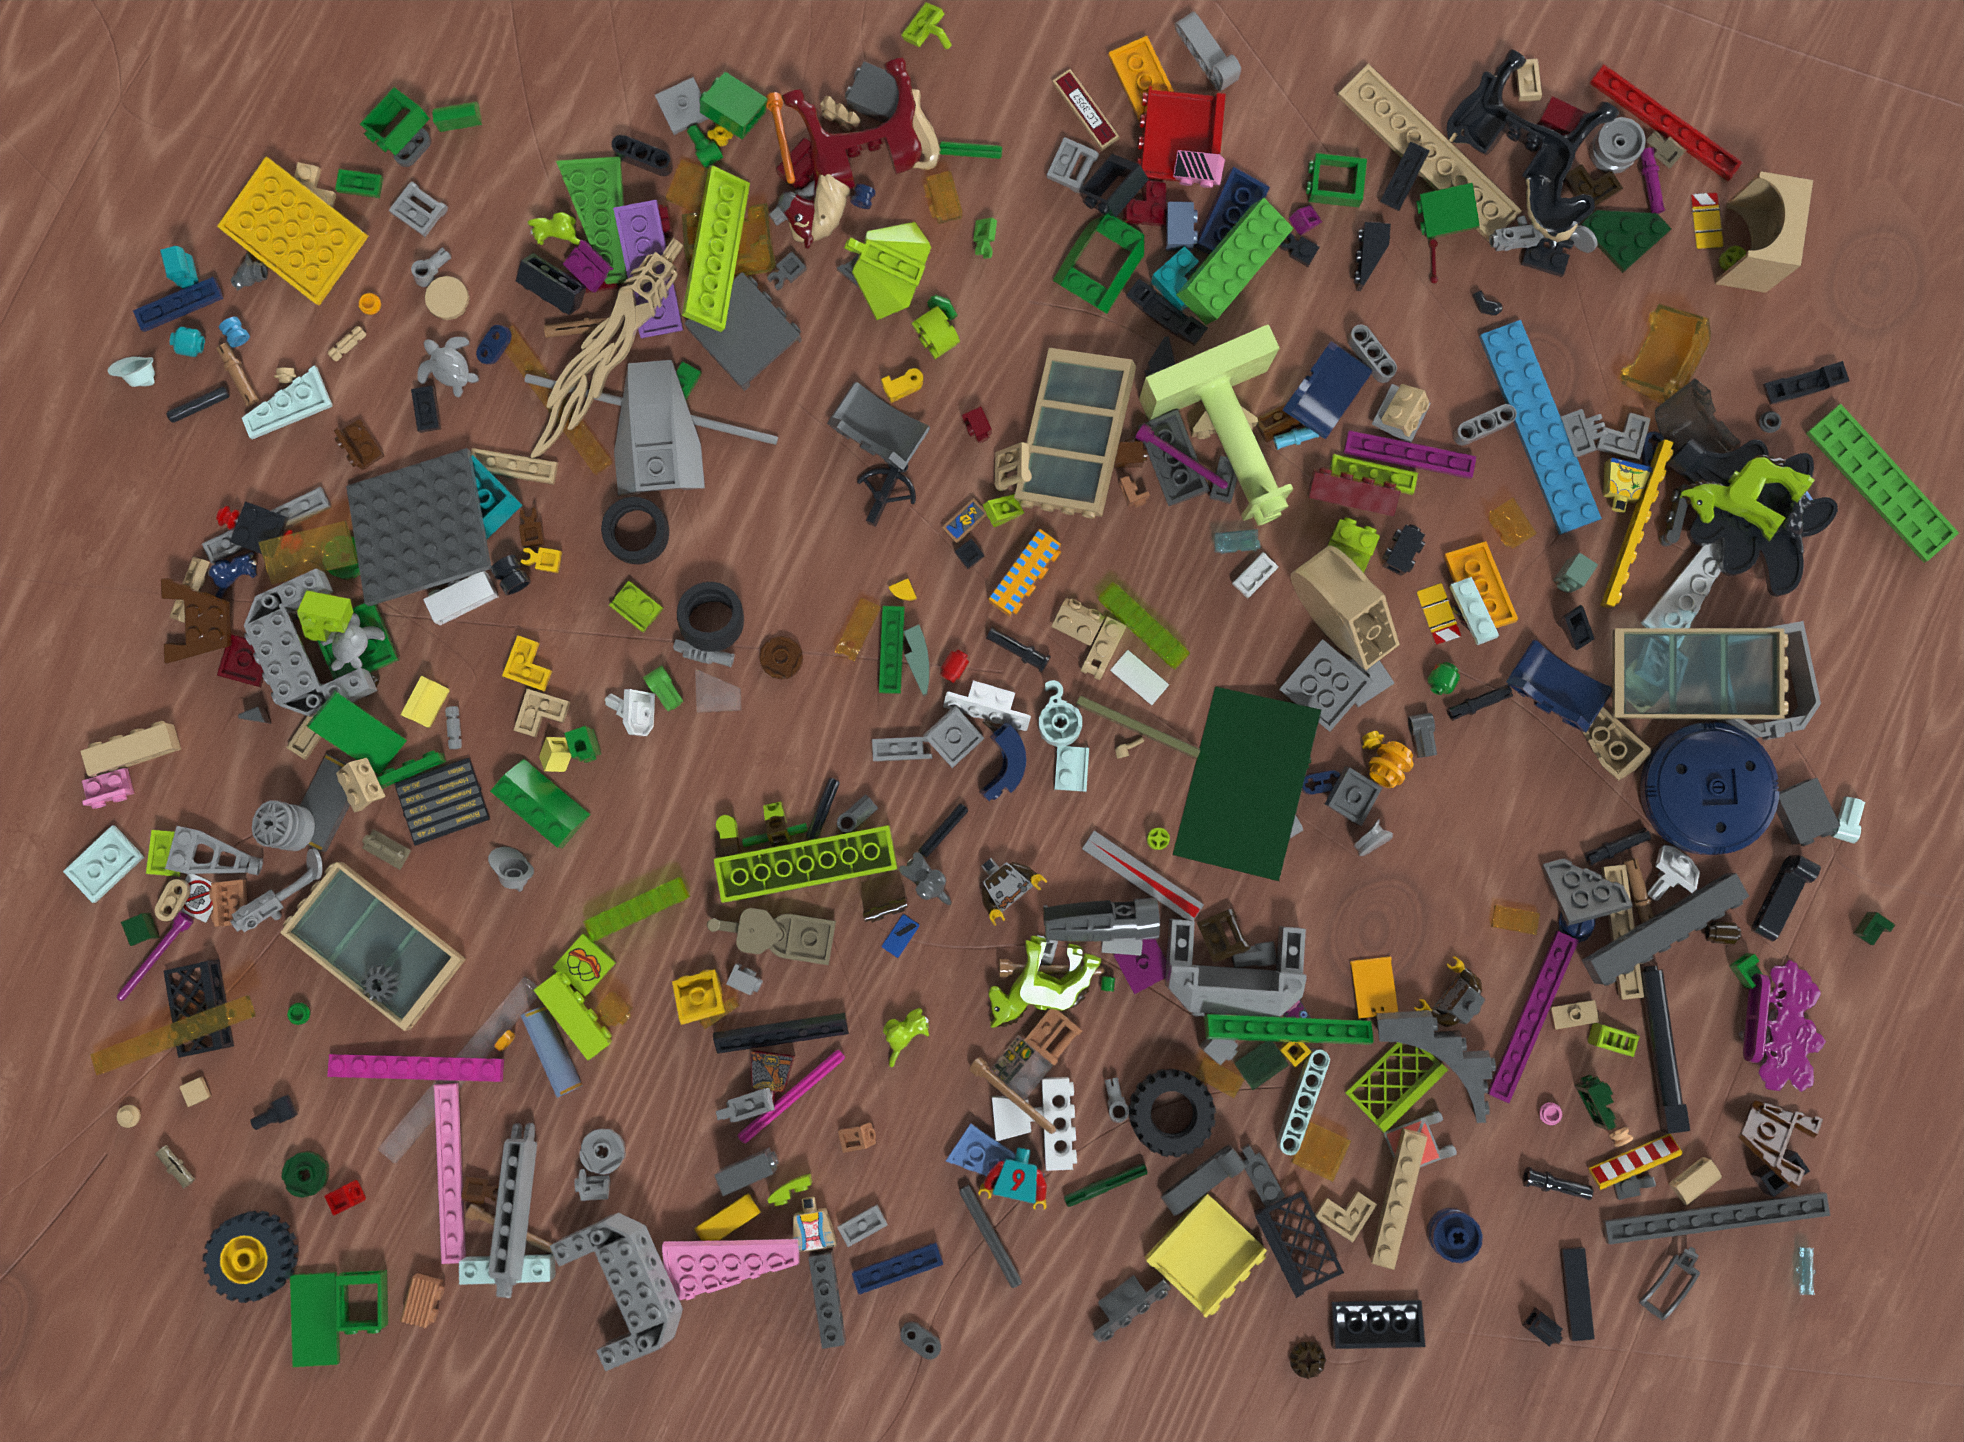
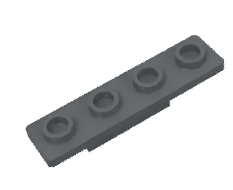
M1133 1275L1098 1302L1110 1321L1092 1335L1098 1342L1110 1340L1114 1336V1332L1119 1328L1128 1326L1132 1322V1318L1148 1311L1150 1305L1156 1300L1164 1299L1168 1295V1291L1171 1290V1287L1163 1280L1146 1293Z

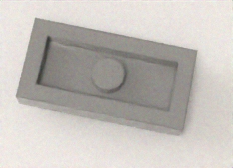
M876 1204L842 1223L837 1228L846 1245L850 1247L884 1228L888 1223Z

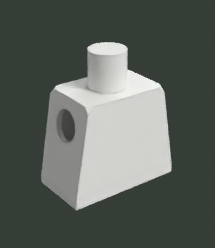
M992 1096L996 1141L1031 1132L1030 1122L1034 1121L1006 1096ZM1022 1098L1028 1103V1098ZM1035 1107L1034 1109L1043 1116L1042 1107Z

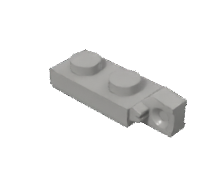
M770 1088L728 1100L726 1103L727 1108L716 1111L717 1120L730 1118L731 1122H739L773 1111L775 1109Z

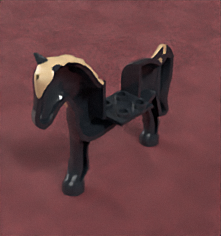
M1510 49L1502 63L1496 67L1495 74L1484 72L1479 87L1465 98L1452 113L1447 122V136L1449 141L1453 143L1470 144L1478 152L1488 155L1505 133L1510 140L1523 143L1529 151L1538 152L1522 174V177L1526 179L1528 216L1532 221L1534 229L1540 231L1545 238H1548L1549 247L1553 250L1557 242L1568 240L1577 228V225L1591 215L1595 209L1594 200L1590 195L1582 194L1572 198H1561L1563 180L1573 164L1576 151L1595 127L1599 124L1612 122L1619 115V111L1610 103L1602 101L1597 106L1596 111L1583 114L1577 126L1567 135H1561L1517 116L1506 108L1503 103L1502 94L1511 73L1521 69L1526 63V58L1518 51Z

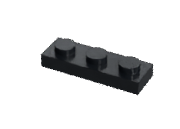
M1410 141L1380 203L1400 211L1430 150Z

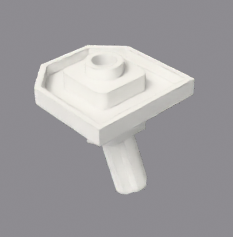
M624 689V700L613 694H609L605 698V704L616 710V714L623 718V724L629 735L648 736L654 727V693Z
M1663 845L1659 849L1656 867L1661 870L1658 874L1659 879L1647 892L1648 896L1658 901L1670 886L1674 887L1677 883L1693 893L1697 889L1700 874L1697 866L1691 858L1674 846Z

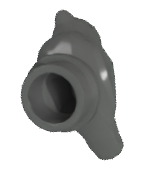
M249 253L245 254V261L231 278V283L237 291L244 286H252L255 282H262V280H266L268 277L266 265L259 262L253 263Z

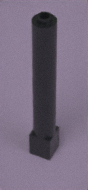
M1658 965L1645 966L1644 971H1641L1660 1102V1104H1657L1660 1129L1667 1134L1691 1131L1687 1104L1683 1103L1663 969H1658Z

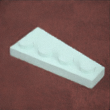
M315 365L305 375L293 380V383L287 388L275 393V396L269 401H264L242 417L249 438L255 439L333 407L319 370Z

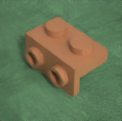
M246 880L211 883V888L209 889V897L213 902L211 920L215 927L232 926L230 920L233 919V916L231 914L248 904Z

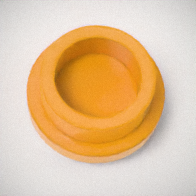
M367 293L361 296L359 308L363 313L373 315L380 310L381 301L377 295Z

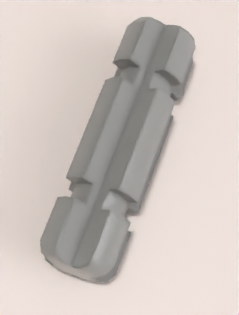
M450 706L445 709L446 717H448V720H446L447 735L450 737L448 747L449 749H460L462 747L461 739H459V736H461L460 719L457 718L459 708Z

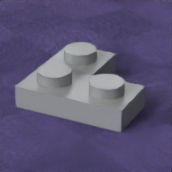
M1629 413L1626 417L1623 432L1606 427L1601 428L1600 432L1607 430L1608 435L1598 438L1596 449L1634 461L1640 460L1651 418Z

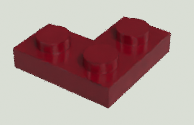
M1147 181L1143 186V201L1131 199L1123 209V222L1164 227L1166 225V183Z

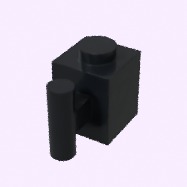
M1536 1307L1522 1324V1326L1549 1347L1552 1343L1559 1344L1563 1339L1561 1336L1563 1328Z

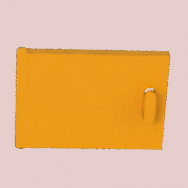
M1391 957L1350 961L1358 1018L1377 1017L1376 1013L1398 1012Z

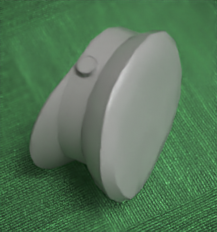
M1380 819L1354 845L1359 856L1369 854L1393 838L1392 832L1381 828L1379 825Z

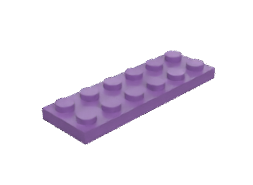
M657 200L613 208L628 278L633 277L630 273L632 270L639 268L647 255H653L656 252L661 256L667 248ZM659 264L655 270L656 274L663 273L665 265ZM647 282L643 286L644 292H649L652 289V282ZM674 282L668 290L669 296L667 299L662 298L663 304L660 309L658 306L656 307V315L652 316L639 328L641 339L684 331ZM634 292L636 306L649 302L641 295Z

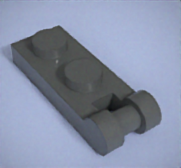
M1686 484L1677 487L1671 494L1670 501L1672 506L1665 518L1667 523L1666 531L1659 538L1660 544L1664 547L1676 543L1680 538L1688 504H1686V499L1679 496L1688 487Z

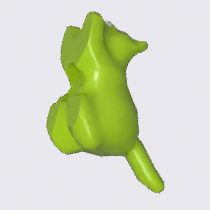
M566 213L553 214L551 220L537 218L528 221V225L534 227L531 229V234L537 240V244L543 245L546 238L555 237L568 240L577 246L580 245L581 240L575 237L576 220Z
M921 1008L911 1011L903 1022L891 1019L885 1024L883 1033L886 1035V1041L889 1042L890 1047L893 1049L889 1058L890 1067L894 1066L901 1050L909 1044L913 1037L918 1034L929 1036V1020L924 1015H921L923 1012Z

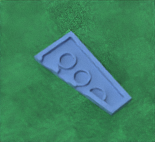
M970 1123L946 1159V1162L987 1176L988 1172L998 1162L1004 1161L1005 1158L1015 1160L1016 1154Z

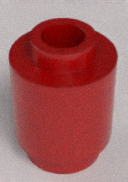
M958 649L955 652L950 651L940 668L941 672L939 675L952 683L956 679L959 680L969 664L967 660L968 655Z

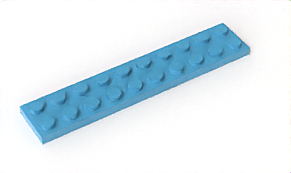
M1519 320L1481 334L1479 339L1504 401L1516 409L1517 415L1513 423L1558 534H1564L1602 519L1579 461L1574 456L1565 427L1522 321Z

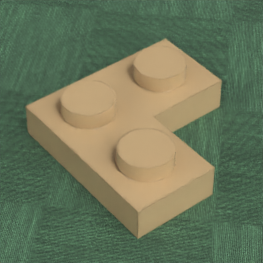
M298 162L294 178L333 207L336 199L335 192L317 188L321 169L317 166Z
M527 689L514 731L537 737L543 717L564 723L570 702Z
M1356 1191L1345 1209L1325 1197L1315 1216L1318 1220L1354 1242L1377 1204Z

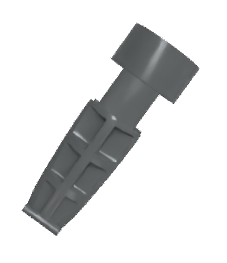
M1157 898L1133 899V901L1127 902L1104 900L1062 904L1051 907L1043 906L1046 942H1050V940L1113 941L1114 939L1135 938L1136 940L1159 939L1160 921Z

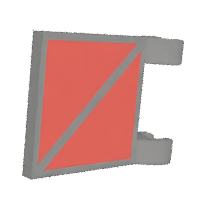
M1434 1111L1424 1117L1387 1130L1384 1136L1393 1158H1395L1402 1128L1424 1133L1427 1136L1420 1167L1456 1155L1457 1151L1452 1144L1438 1149L1429 1125L1443 1120L1442 1114L1439 1111Z

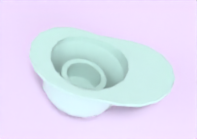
M152 357L124 358L113 363L108 368V373L113 376L122 377L132 387L150 386L155 383L153 378L155 371L152 366L154 359Z

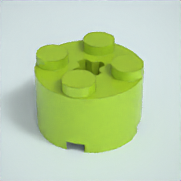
M938 306L911 323L916 333L921 334L918 338L925 349L929 347L928 350L935 360L960 342L954 327L950 326L947 321L948 318Z

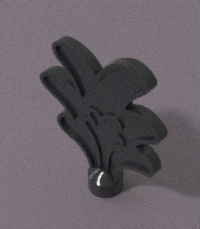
M1691 437L1675 453L1667 465L1679 475H1682L1690 484H1695L1696 481L1700 482V480H1705L1706 482L1712 480L1716 484L1720 483L1728 487L1731 485L1728 481L1735 471L1740 473L1744 466L1757 455L1769 456L1767 446L1761 440L1754 439L1748 441L1735 451L1724 454L1707 451ZM1800 453L1786 459L1783 467H1790L1792 470L1810 475L1812 478L1814 461L1810 454ZM1779 482L1765 484L1756 501L1776 513H1782V499L1785 493L1788 492V489ZM1822 497L1810 500L1815 506L1808 507L1805 510L1804 528L1801 533L1802 538L1813 536L1831 524L1838 512V504L1833 499ZM1716 506L1713 508L1714 518L1710 523L1702 522L1699 514L1696 512V516L1687 531V537L1692 543L1700 546L1710 545L1719 538L1721 539L1720 571L1724 575L1736 576L1746 572L1756 563L1760 556L1764 566L1767 590L1770 595L1774 597L1783 596L1797 588L1803 575L1804 559L1803 554H1800L1795 547L1794 538L1786 537L1781 533H1775L1771 540L1768 541L1756 525L1748 522L1743 517L1736 516Z

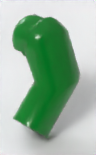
M933 295L927 301L930 309H934L936 306L942 309L948 321L958 316L950 300L947 298Z

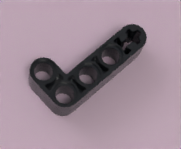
M1801 855L1788 856L1782 863L1752 924L1751 931L1774 942L1781 934L1805 883H1812L1816 880L1821 871V866Z

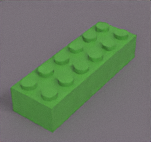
M1262 198L1251 205L1176 295L1205 325L1217 320L1294 228L1265 198Z

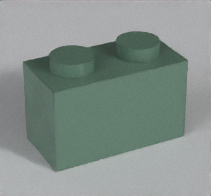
M1578 553L1566 560L1553 581L1557 583V587L1563 592L1572 593L1584 587L1598 564L1583 554Z

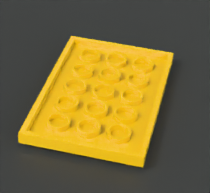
M268 157L264 158L217 225L224 233L319 306L369 237Z

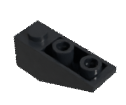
M1365 222L1362 228L1358 229L1357 242H1360V248L1356 251L1355 263H1358V271L1355 270L1354 284H1357L1356 291L1362 290L1388 248L1391 224Z

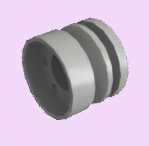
M268 801L262 804L257 809L252 821V832L257 843L265 847L279 848L287 851H299L305 848L311 841L315 829L314 817L309 809L280 801Z

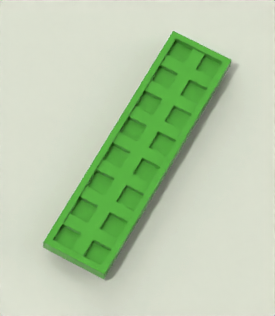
M1842 404L1836 406L1806 433L1923 563L1929 561L1959 534Z

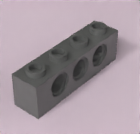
M833 1249L810 1253L808 1258L822 1349L844 1346L846 1334Z

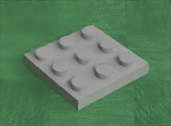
M1322 639L1279 690L1298 705L1321 709L1319 723L1328 731H1331L1373 683V680Z

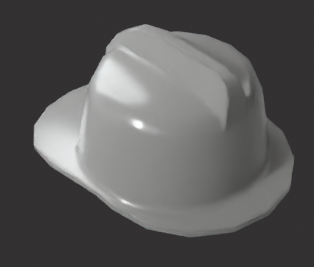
M499 847L491 851L488 856L491 868L498 875L502 886L506 888L516 889L520 892L534 874L533 866L514 848Z

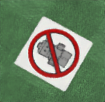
M188 874L185 881L189 883L191 892L181 911L206 923L213 910V902L209 897V889L212 882L195 874Z

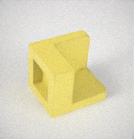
M546 737L539 755L544 771H566L571 759L566 738Z

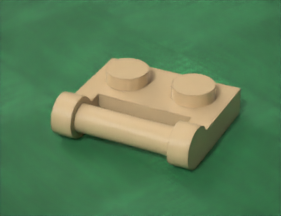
M1021 442L995 452V487L997 490L1003 491L1016 483H1026L1031 480L1032 475L1028 470L1029 444ZM1017 469L1016 475L1006 478V473Z

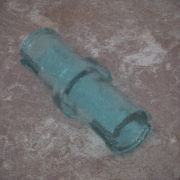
M1798 1247L1799 1268H1797V1273H1799V1294L1815 1295L1814 1275L1816 1274V1269H1814L1813 1260L1814 1248Z

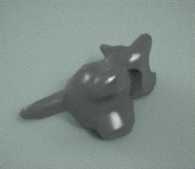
M919 852L913 854V859L907 862V866L902 865L899 867L900 873L916 884L915 890L922 899L930 900L938 897L943 903L951 905L952 902L949 896L944 892L946 877L941 871L932 870Z

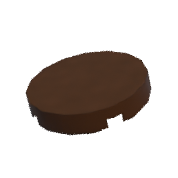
M777 636L766 641L761 648L759 656L765 673L779 680L789 679L796 675L801 669L804 659L802 649L798 643L785 636Z

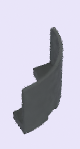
M858 382L852 384L827 422L831 428L846 439L851 438L859 444L862 443L861 449L873 456L875 454L879 455L887 464L904 470L930 430L929 425L919 422L893 408Z

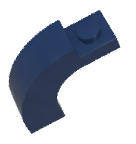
M1006 722L990 736L1001 751L1002 767L996 777L979 791L988 801L997 799L1003 793L1002 790L1004 788L1012 793L1022 780L1026 768V750L1023 741L1016 730Z

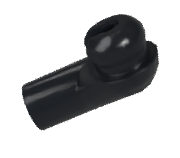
M1482 290L1472 295L1481 313L1495 316L1502 312V304L1486 300Z

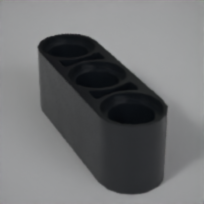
M617 135L613 138L611 143L612 149L617 157L620 156L622 161L659 176H668L672 173L673 163L666 151L625 135ZM627 145L625 150H618L620 146ZM647 153L645 158H638L639 154ZM660 161H667L664 166H658Z

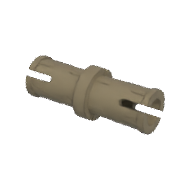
M165 1145L155 1153L167 1168L166 1172L169 1175L172 1174L183 1189L195 1181V1178L183 1166L184 1162L182 1159L178 1160L168 1148V1145Z

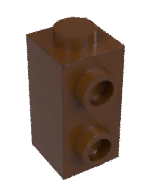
M1130 438L1125 439V442H1119L1113 468H1142L1144 461H1147V448H1143V441ZM1108 439L1103 440V443H1099V456L1105 457ZM1099 463V469H1102L1103 464Z

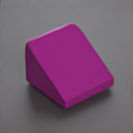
M1311 204L1298 209L1289 217L1291 224L1299 235L1308 232L1322 223Z

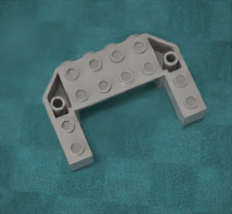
M318 569L309 571L255 596L244 623L246 633H244L245 638L255 650L253 656L259 665L261 664L263 668L262 676L265 682L271 686L273 701L281 707L309 717H314L334 691H337L351 702L378 691L369 671L362 668L325 685L320 684L292 621L299 618L297 610L306 590L327 595L333 593L326 574Z
M1169 919L1165 986L1182 1006L1191 1012V1015L1204 1016L1205 1013H1213V1015L1231 1014L1235 1016L1280 1017L1303 997L1307 976L1303 974L1306 929L1279 926L1276 970L1192 965L1195 921Z
M616 1213L563 1237L550 1245L558 1266L595 1252L630 1330L629 1333L608 1341L596 1350L605 1371L654 1352L675 1337L683 1308L646 1225Z

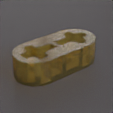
M734 996L723 1003L725 1013L699 1020L704 1029H707L740 1006Z

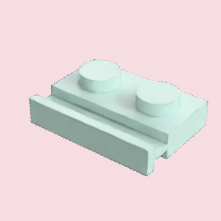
M1057 747L1054 790L1087 791L1089 748Z

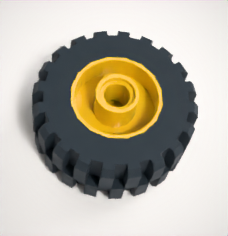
M249 1211L224 1221L220 1224L219 1228L211 1233L212 1239L208 1240L204 1247L208 1252L203 1254L202 1261L206 1262L207 1265L203 1270L204 1274H209L210 1276L208 1280L210 1286L215 1285L217 1287L215 1292L220 1296L227 1294V1300L235 1301L238 1299L239 1303L261 1300L282 1288L287 1283L286 1280L293 1275L294 1270L291 1268L296 1266L298 1258L294 1257V1254L299 1252L298 1245L293 1244V1240L296 1239L294 1232L290 1234L287 1230L290 1226L286 1222L281 1224L279 1222L280 1217L275 1214L269 1217V1212L266 1211L258 1213L256 1211Z

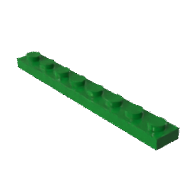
M1210 1014L1204 1016L1206 1039L1362 1045L1374 1043L1371 1021Z

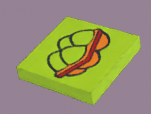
M582 934L553 968L559 971L560 974L564 973L569 978L571 985L586 997L616 962L586 935Z

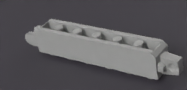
M520 1123L513 1124L511 1139H507L504 1143L488 1272L490 1278L495 1279V1285H497L496 1296L501 1298H511L513 1285H516V1281L522 1280L537 1142H534L535 1126L533 1123L526 1124L523 1139L522 1125Z

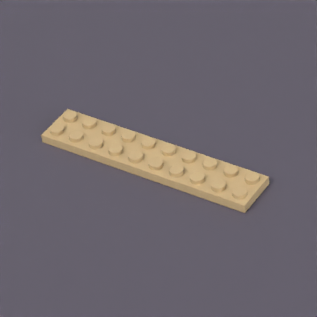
M1369 64L1338 93L1337 97L1401 158L1410 141L1430 150L1419 175L1435 191L1473 182L1480 228L1476 230L1488 242L1489 236L1496 229L1506 228L1522 212L1517 205Z

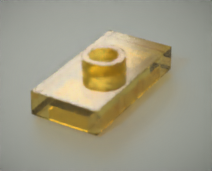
M1494 905L1491 927L1537 935L1540 913Z
M1204 1057L1194 1075L1232 1098H1235L1245 1080L1207 1057Z

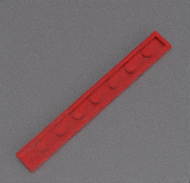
M1603 64L1590 81V85L1667 139L1671 137L1686 150L1685 152L1728 182L1743 164L1741 160Z

